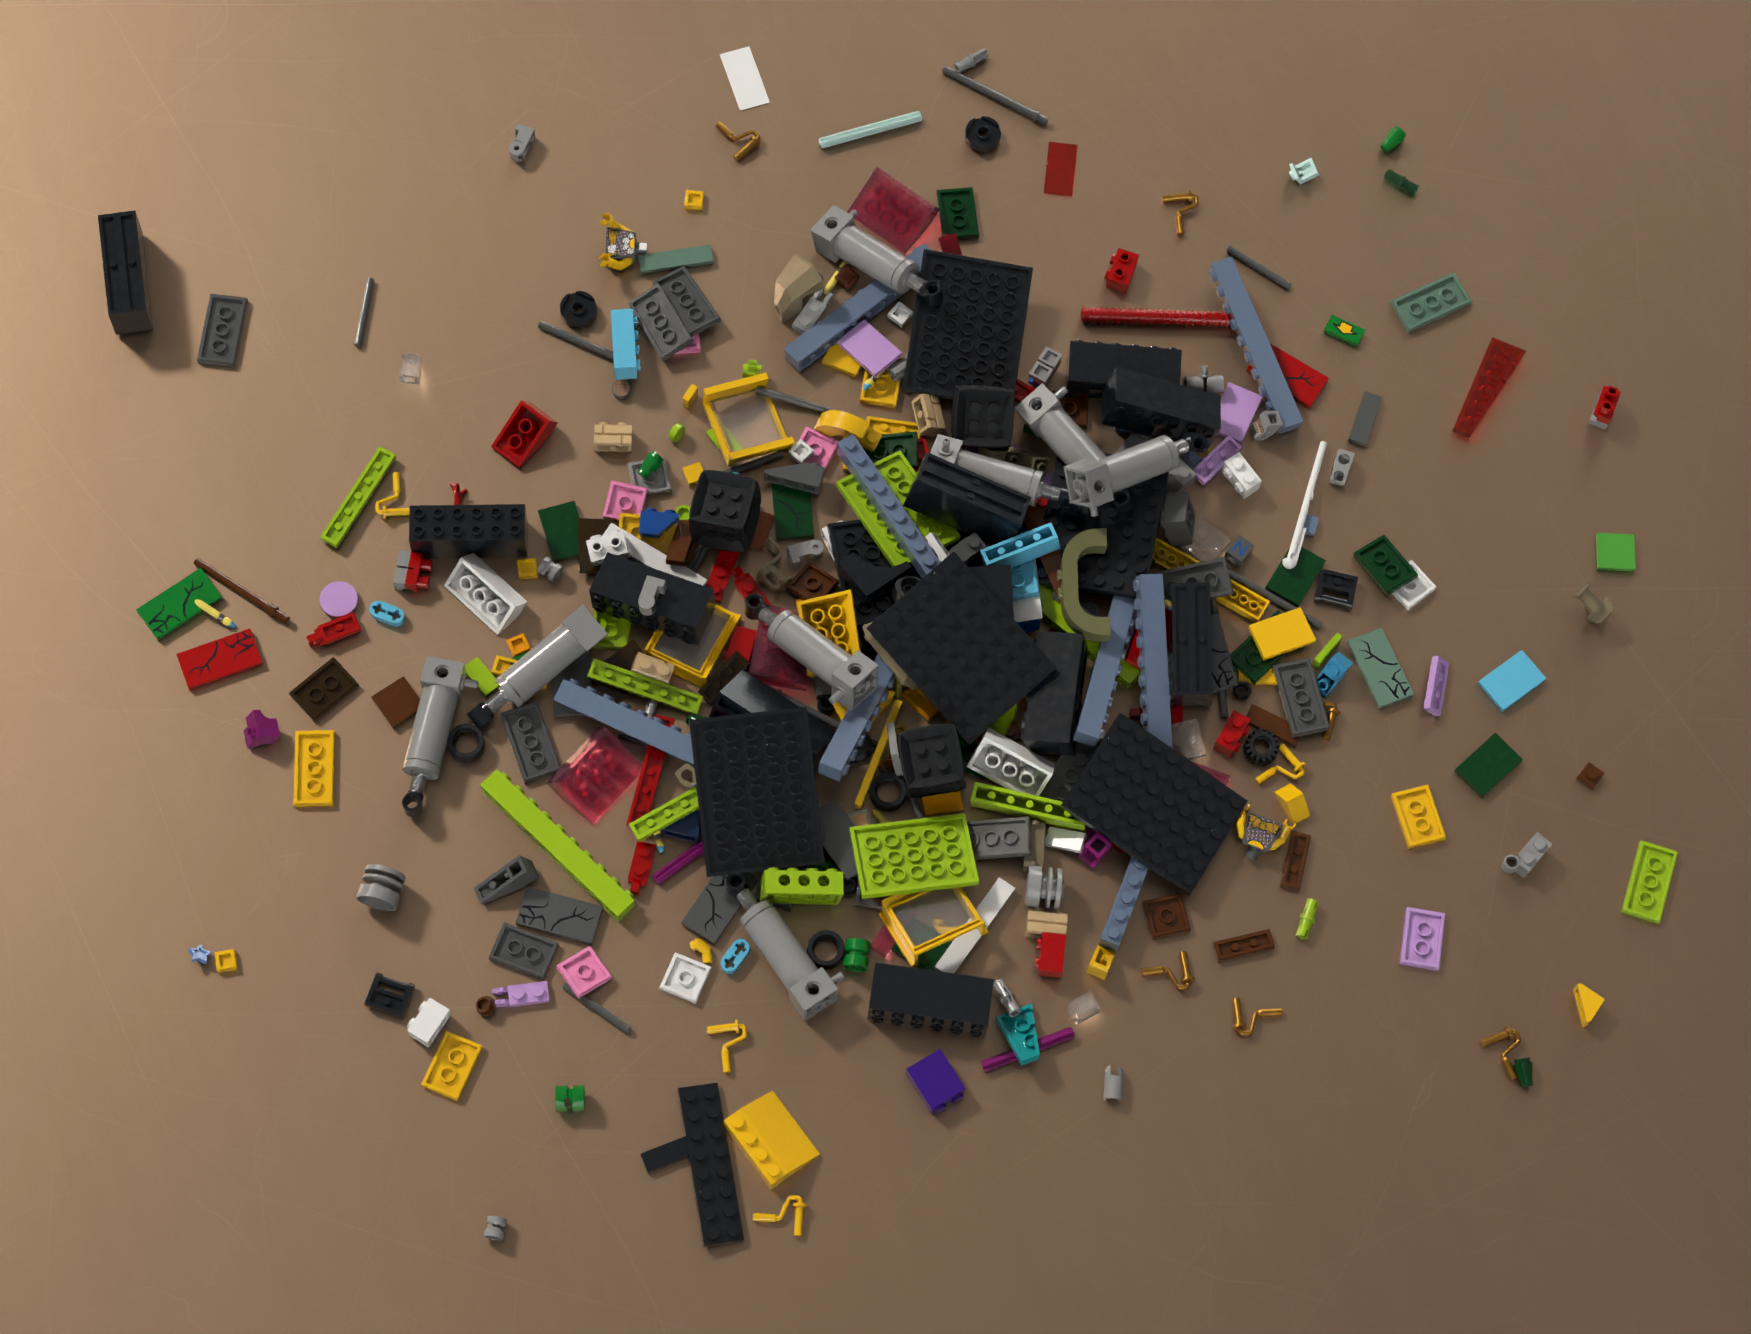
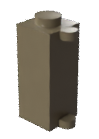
M1030 820L1031 856H1023L1022 872H1028L1029 865L1042 866V869L1044 866L1045 823H1041L1039 820Z

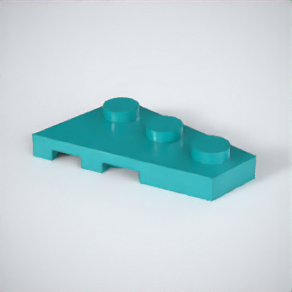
M1032 1003L1020 1007L1021 1013L1016 1017H1010L1008 1012L996 1017L998 1026L1021 1066L1040 1059Z

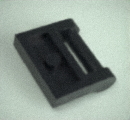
M1321 568L1314 602H1327L1344 606L1345 609L1351 610L1358 577ZM1327 590L1348 595V598L1343 599L1322 594V591Z
M377 972L364 1005L403 1018L410 997L414 992L415 984L396 981L384 977L383 974ZM380 984L405 991L402 996L378 987Z

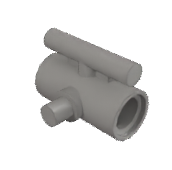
M1201 366L1199 376L1183 377L1184 386L1208 393H1223L1224 391L1223 375H1210L1208 373V366Z

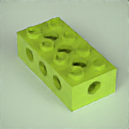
M771 867L764 870L759 881L760 902L770 900L772 904L838 905L844 895L843 872L837 869L818 871L816 868H809L806 871H799L798 868L779 870V868Z

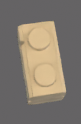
M920 394L911 401L919 435L936 437L946 430V423L943 419L938 397Z
M608 422L595 424L594 451L632 452V425L626 422H620L617 425H610Z
M638 652L630 671L668 684L675 665Z
M1040 907L1028 910L1025 937L1041 938L1042 932L1066 935L1068 914L1058 909L1047 912Z

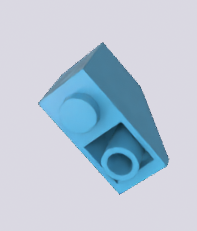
M1338 652L1331 657L1316 678L1319 691L1325 697L1333 691L1354 664L1342 653Z

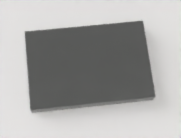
M504 922L488 958L491 961L544 980L559 943Z

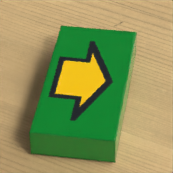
M1331 315L1324 329L1325 333L1356 347L1365 329L1334 315Z

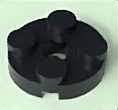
M981 116V118H974L968 122L965 129V141L970 147L988 153L999 144L1001 131L997 121L987 116ZM986 131L987 136L982 137L979 132Z
M584 291L567 294L560 303L561 318L570 326L586 328L597 315V306L594 298ZM579 306H582L583 311H575V307L578 308Z

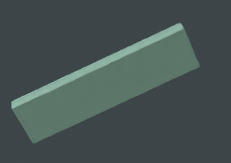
M711 245L638 255L641 274L674 270L682 266L687 268L714 264Z

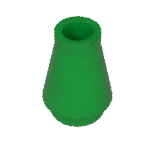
M1398 126L1391 128L1380 148L1388 153L1404 141L1406 137L1405 132Z
M654 451L648 453L637 473L646 479L662 466L664 459Z

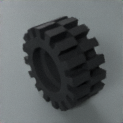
M1260 728L1259 731L1257 729L1253 730V733H1250L1246 738L1243 747L1245 749L1244 755L1247 754L1246 759H1251L1252 764L1256 762L1257 766L1271 764L1276 759L1280 747L1278 737H1274L1275 733L1272 732L1270 734L1268 729L1263 731V728ZM1258 741H1264L1268 744L1269 751L1264 754L1258 753L1254 745Z

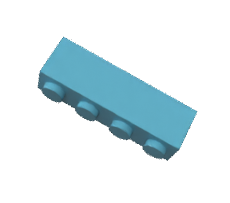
M633 309L611 310L615 380L636 379L637 371H641L640 359L636 360V356H640L639 345H635V342H639L638 330L634 331V327H638L637 316H633Z
M1050 522L984 548L980 552L985 566L1011 565V568L1059 550L1060 544L1056 531Z

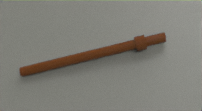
M195 559L194 565L266 610V613L271 617L275 616L284 623L290 620V617L281 612L279 607L273 603H267L201 559Z

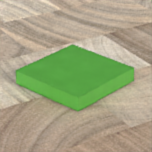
M1597 533L1595 535L1597 570L1630 572L1636 570L1633 534Z

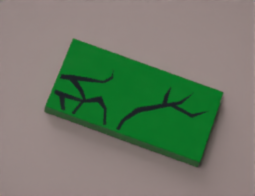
M199 568L137 608L136 611L159 641L203 612L195 604L196 599L212 606L223 598L204 571Z

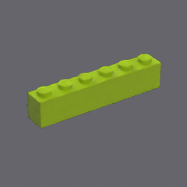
M979 782L974 784L970 799L972 807L1016 817L1029 816L1030 820H1039L1042 823L1085 832L1086 824L1060 807L1062 801Z

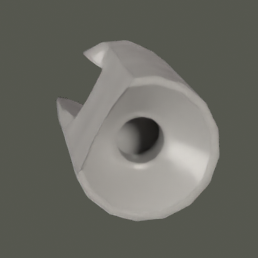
M1111 1065L1105 1069L1104 1100L1109 1098H1115L1118 1101L1123 1100V1070L1119 1065L1117 1075H1111Z

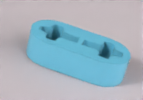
M374 601L370 605V614L375 620L395 627L402 625L405 621L403 610L382 601ZM379 607H381L383 612L379 611L378 614H376L374 609H378ZM396 614H399L400 619L396 618V620H393L391 615L396 616Z
M738 939L734 941L722 957L720 967L724 973H735L748 956L749 943L746 940ZM742 945H744L745 952L740 951L739 954L736 955V946L741 947ZM734 958V967L726 968L725 961L730 962L731 959Z

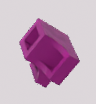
M253 710L246 717L247 727L243 731L247 748H255L263 744H273L280 737L277 718H267L262 714L261 710Z
M1090 828L1086 832L1087 838L1084 849L1078 856L1094 869L1113 847L1107 839Z

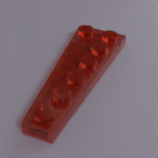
M1492 337L1452 430L1453 432L1468 438L1471 437L1524 357L1525 350Z

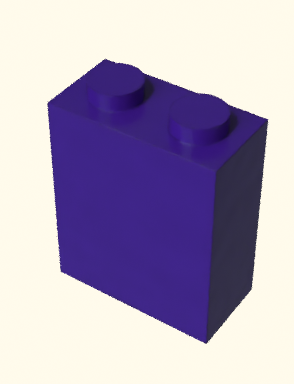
M941 1049L906 1069V1076L930 1114L935 1111L939 1113L947 1108L946 1104L951 1101L956 1103L964 1097L963 1094H965L966 1088Z

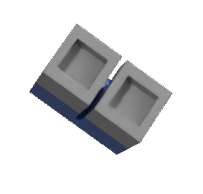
M1046 346L1038 361H1036L1029 372L1030 379L1028 383L1032 384L1034 388H1037L1042 383L1047 387L1060 366L1062 354Z

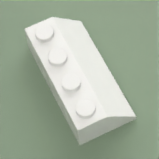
M475 553L461 557L444 584L454 596L497 635L504 631L521 614L527 604V601Z
M988 728L980 739L967 767L1006 789L1040 796L1053 775L1056 764Z

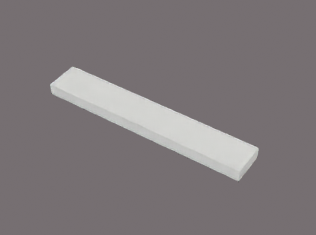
M613 523L609 525L602 535H609L608 533L614 530L623 531L632 559L643 565L703 586L708 582L707 579L685 566L666 564L667 555Z
M1000 877L976 909L981 919L984 920L986 928L989 927L1015 891V887ZM974 929L955 938L935 965L934 970L955 974L982 937L979 931Z

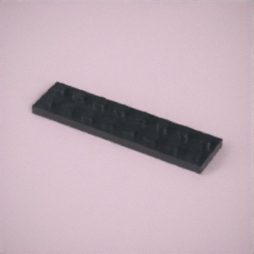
M718 1083L678 1088L677 1092L703 1247L743 1242L744 1236Z

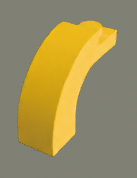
M838 410L823 412L814 427L816 431L829 437L836 435L848 437L854 434L860 445L871 452L876 449L882 437V434L869 427V422L853 414Z

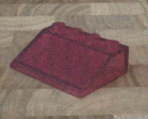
M876 167L847 213L849 214L852 210H856L858 215L855 219L906 253L931 224L940 208L885 170Z
M767 605L777 615L784 610H788L782 607ZM759 620L749 674L765 685L806 691L809 680L807 668L768 640L767 632L769 626Z
M598 727L546 783L565 802L591 824H594L640 774L642 764L606 727Z

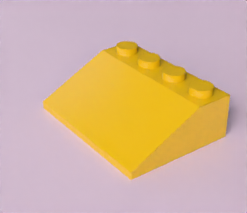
M851 589L797 602L801 619L850 655H853L858 650L861 652ZM807 669V675L814 679V676L817 675Z
M773 1090L740 1108L724 1120L726 1130L770 1190L820 1155Z

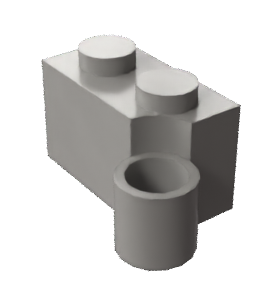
M1536 832L1517 856L1510 854L1505 857L1501 864L1502 870L1508 874L1516 872L1525 878L1546 854L1552 843ZM1506 861L1513 862L1514 867L1508 866Z

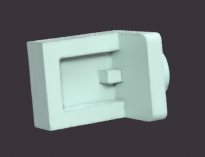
M1312 158L1297 165L1289 164L1291 168L1289 174L1292 180H1296L1300 185L1320 175Z

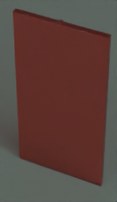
M1049 142L1044 193L1064 196L1073 195L1078 145Z

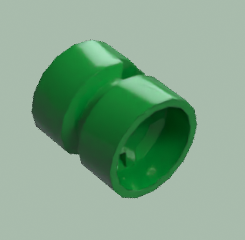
M860 938L846 939L845 952L847 955L843 960V968L852 972L868 971L869 958L866 956L870 954L871 942Z
M556 1085V1112H567L568 1109H572L573 1112H584V1085H573L572 1088H569L567 1085Z

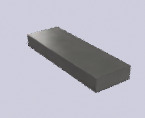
M1364 392L1348 439L1349 442L1366 447L1382 400L1381 396Z

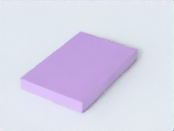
M865 319L837 341V345L874 378L902 357V352Z
M1228 382L1221 397V430L1217 435L1224 438L1229 435L1241 445L1263 396Z
M1406 907L1400 965L1435 971L1439 970L1446 913Z

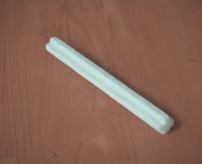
M920 111L825 136L819 138V145L821 148H826L922 121V115Z

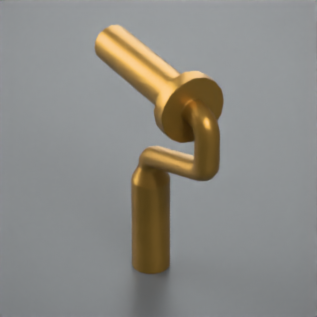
M721 121L716 124V127L728 139L733 141L750 134L754 135L750 137L751 141L733 156L737 162L755 146L759 147L761 145L759 142L761 136L756 130L752 129L734 136V133Z
M1188 190V193L1163 195V202L1181 200L1192 202V198H1194V204L1177 211L1175 218L1178 236L1185 234L1181 213L1199 205L1198 195L1192 194L1191 190Z
M1325 701L1323 702L1324 708L1325 706L1332 708L1327 709L1330 729L1324 731L1323 738L1330 740L1336 716H1339L1341 712L1337 710L1335 703Z
M1186 951L1179 953L1183 978H1181L1182 985L1178 984L1168 967L1141 968L1142 976L1167 972L1178 990L1188 989L1191 983L1195 981L1190 973Z
M1240 998L1232 999L1235 1024L1232 1027L1240 1035H1251L1253 1033L1257 1015L1261 1017L1282 1016V1008L1259 1009L1253 1014L1250 1029L1244 1030L1246 1029V1024L1242 1020Z
M1506 1026L1504 1031L1480 1040L1482 1047H1486L1506 1038L1511 1040L1513 1039V1034L1515 1035L1516 1041L1502 1053V1063L1512 1081L1518 1077L1510 1059L1506 1055L1521 1042V1037L1516 1029L1510 1030Z

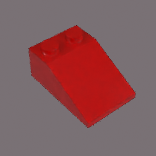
M521 400L491 447L521 468L549 438L558 422L531 402Z

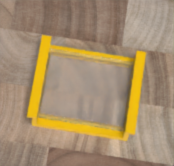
M766 372L703 389L704 397L702 404L727 467L735 462L784 449H791V446L795 444L792 436L787 438L772 399L756 394L758 386L767 389L766 386L769 378Z
M716 605L698 645L694 643L687 644L677 637H668L663 631L658 629L653 633L644 649L645 654L665 661V663L668 662L675 665L672 672L673 675L702 688L708 681V676L734 631L735 625L740 626L743 618H741V614H735Z
M961 887L892 895L881 900L882 912L879 913V917L911 968L919 965V954L974 929H977L981 936L989 933L984 920L981 919Z

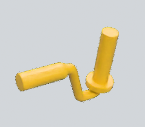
M399 472L392 474L393 492L395 495L375 503L376 513L383 515V519H386V516H409L410 508L386 509V506H383V510H380V504L399 497L401 492Z
M1282 744L1279 750L1295 767L1294 771L1298 774L1294 775L1280 766H1274L1255 778V781L1260 785L1274 775L1277 770L1297 780L1305 774L1304 767L1306 764L1305 762H1300L1287 746Z
M735 1020V1023L707 1026L708 1034L736 1031L737 1034L740 1033L739 1029H742V1036L725 1043L722 1047L723 1073L731 1072L730 1055L727 1047L747 1037L746 1026L739 1024L738 1020Z
M789 1195L779 1216L775 1214L753 1213V1221H780L790 1201L797 1200L798 1203H793V1206L796 1207L794 1236H802L803 1212L807 1204L803 1203L800 1196Z

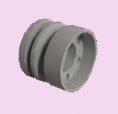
M368 864L364 870L366 874L362 877L366 884L360 885L356 896L357 900L372 908L385 911L396 910L400 895L396 892L403 889L402 884L405 883V875L387 866Z
M1029 865L1025 906L1038 907L1040 900L1045 899L1046 908H1049L1050 900H1053V908L1059 909L1064 893L1063 869L1057 868L1056 876H1053V868L1049 867L1047 876L1043 875L1042 866Z

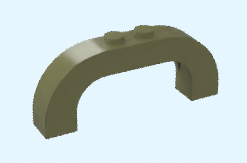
M1107 528L1089 529L1074 536L1067 544L1061 559L1060 570H1057V581H1060L1057 597L1061 599V610L1064 620L1072 631L1083 634L1085 639L1095 642L1109 641L1111 635L1110 617L1092 616L1081 608L1078 595L1077 562L1087 554H1105L1107 548Z

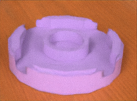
M342 581L332 582L325 586L319 598L322 610L331 618H339L352 613L358 605L356 590L352 585Z

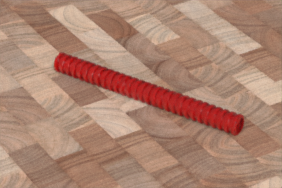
M1082 307L1081 309L1082 323L1087 321L1088 323L1099 322V324H1102V322H1105V324H1108V322L1111 324L1122 322V324L1128 323L1129 325L1131 323L1134 325L1137 323L1139 325H1142V323L1154 325L1156 323V325L1162 324L1163 326L1165 324H1168V326H1171V324L1177 326V324L1179 326L1183 324L1188 326L1189 324L1191 326L1196 325L1197 327L1200 325L1202 327H1205V325H1208V327H1211V325L1217 327V325L1219 327H1228L1231 320L1229 315L1223 313V311L1218 313L1211 310L1208 312L1206 310H1203V312H1200V310H1197V312L1186 310L1184 312L1183 310L1177 311V309L1174 311L1171 309L1168 311L1166 309L1162 311L1160 309H1157V311H1154V309L1143 310V308H1140V310H1137V308H1134V310L1131 308L1120 310V308L1114 309V307L1108 309V307L1105 309L1103 307L1099 309L1097 307H1094V309Z

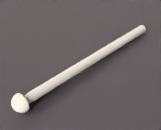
M1321 441L1319 444L1288 556L1282 560V564L1286 569H1293L1297 564L1307 529L1303 527L1309 503L1314 496V488L1327 446L1325 441Z

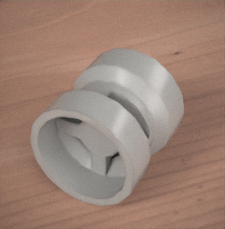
M547 556L541 561L537 572L548 576L550 581L555 582L562 574L564 567L559 563L555 564L553 559Z
M487 1216L486 1223L488 1226L484 1231L483 1237L490 1240L503 1241V1228L506 1227L507 1219L498 1216Z

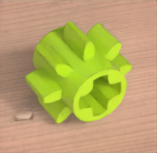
M748 360V364L743 363L742 377L746 378L761 374L762 365H757V360Z

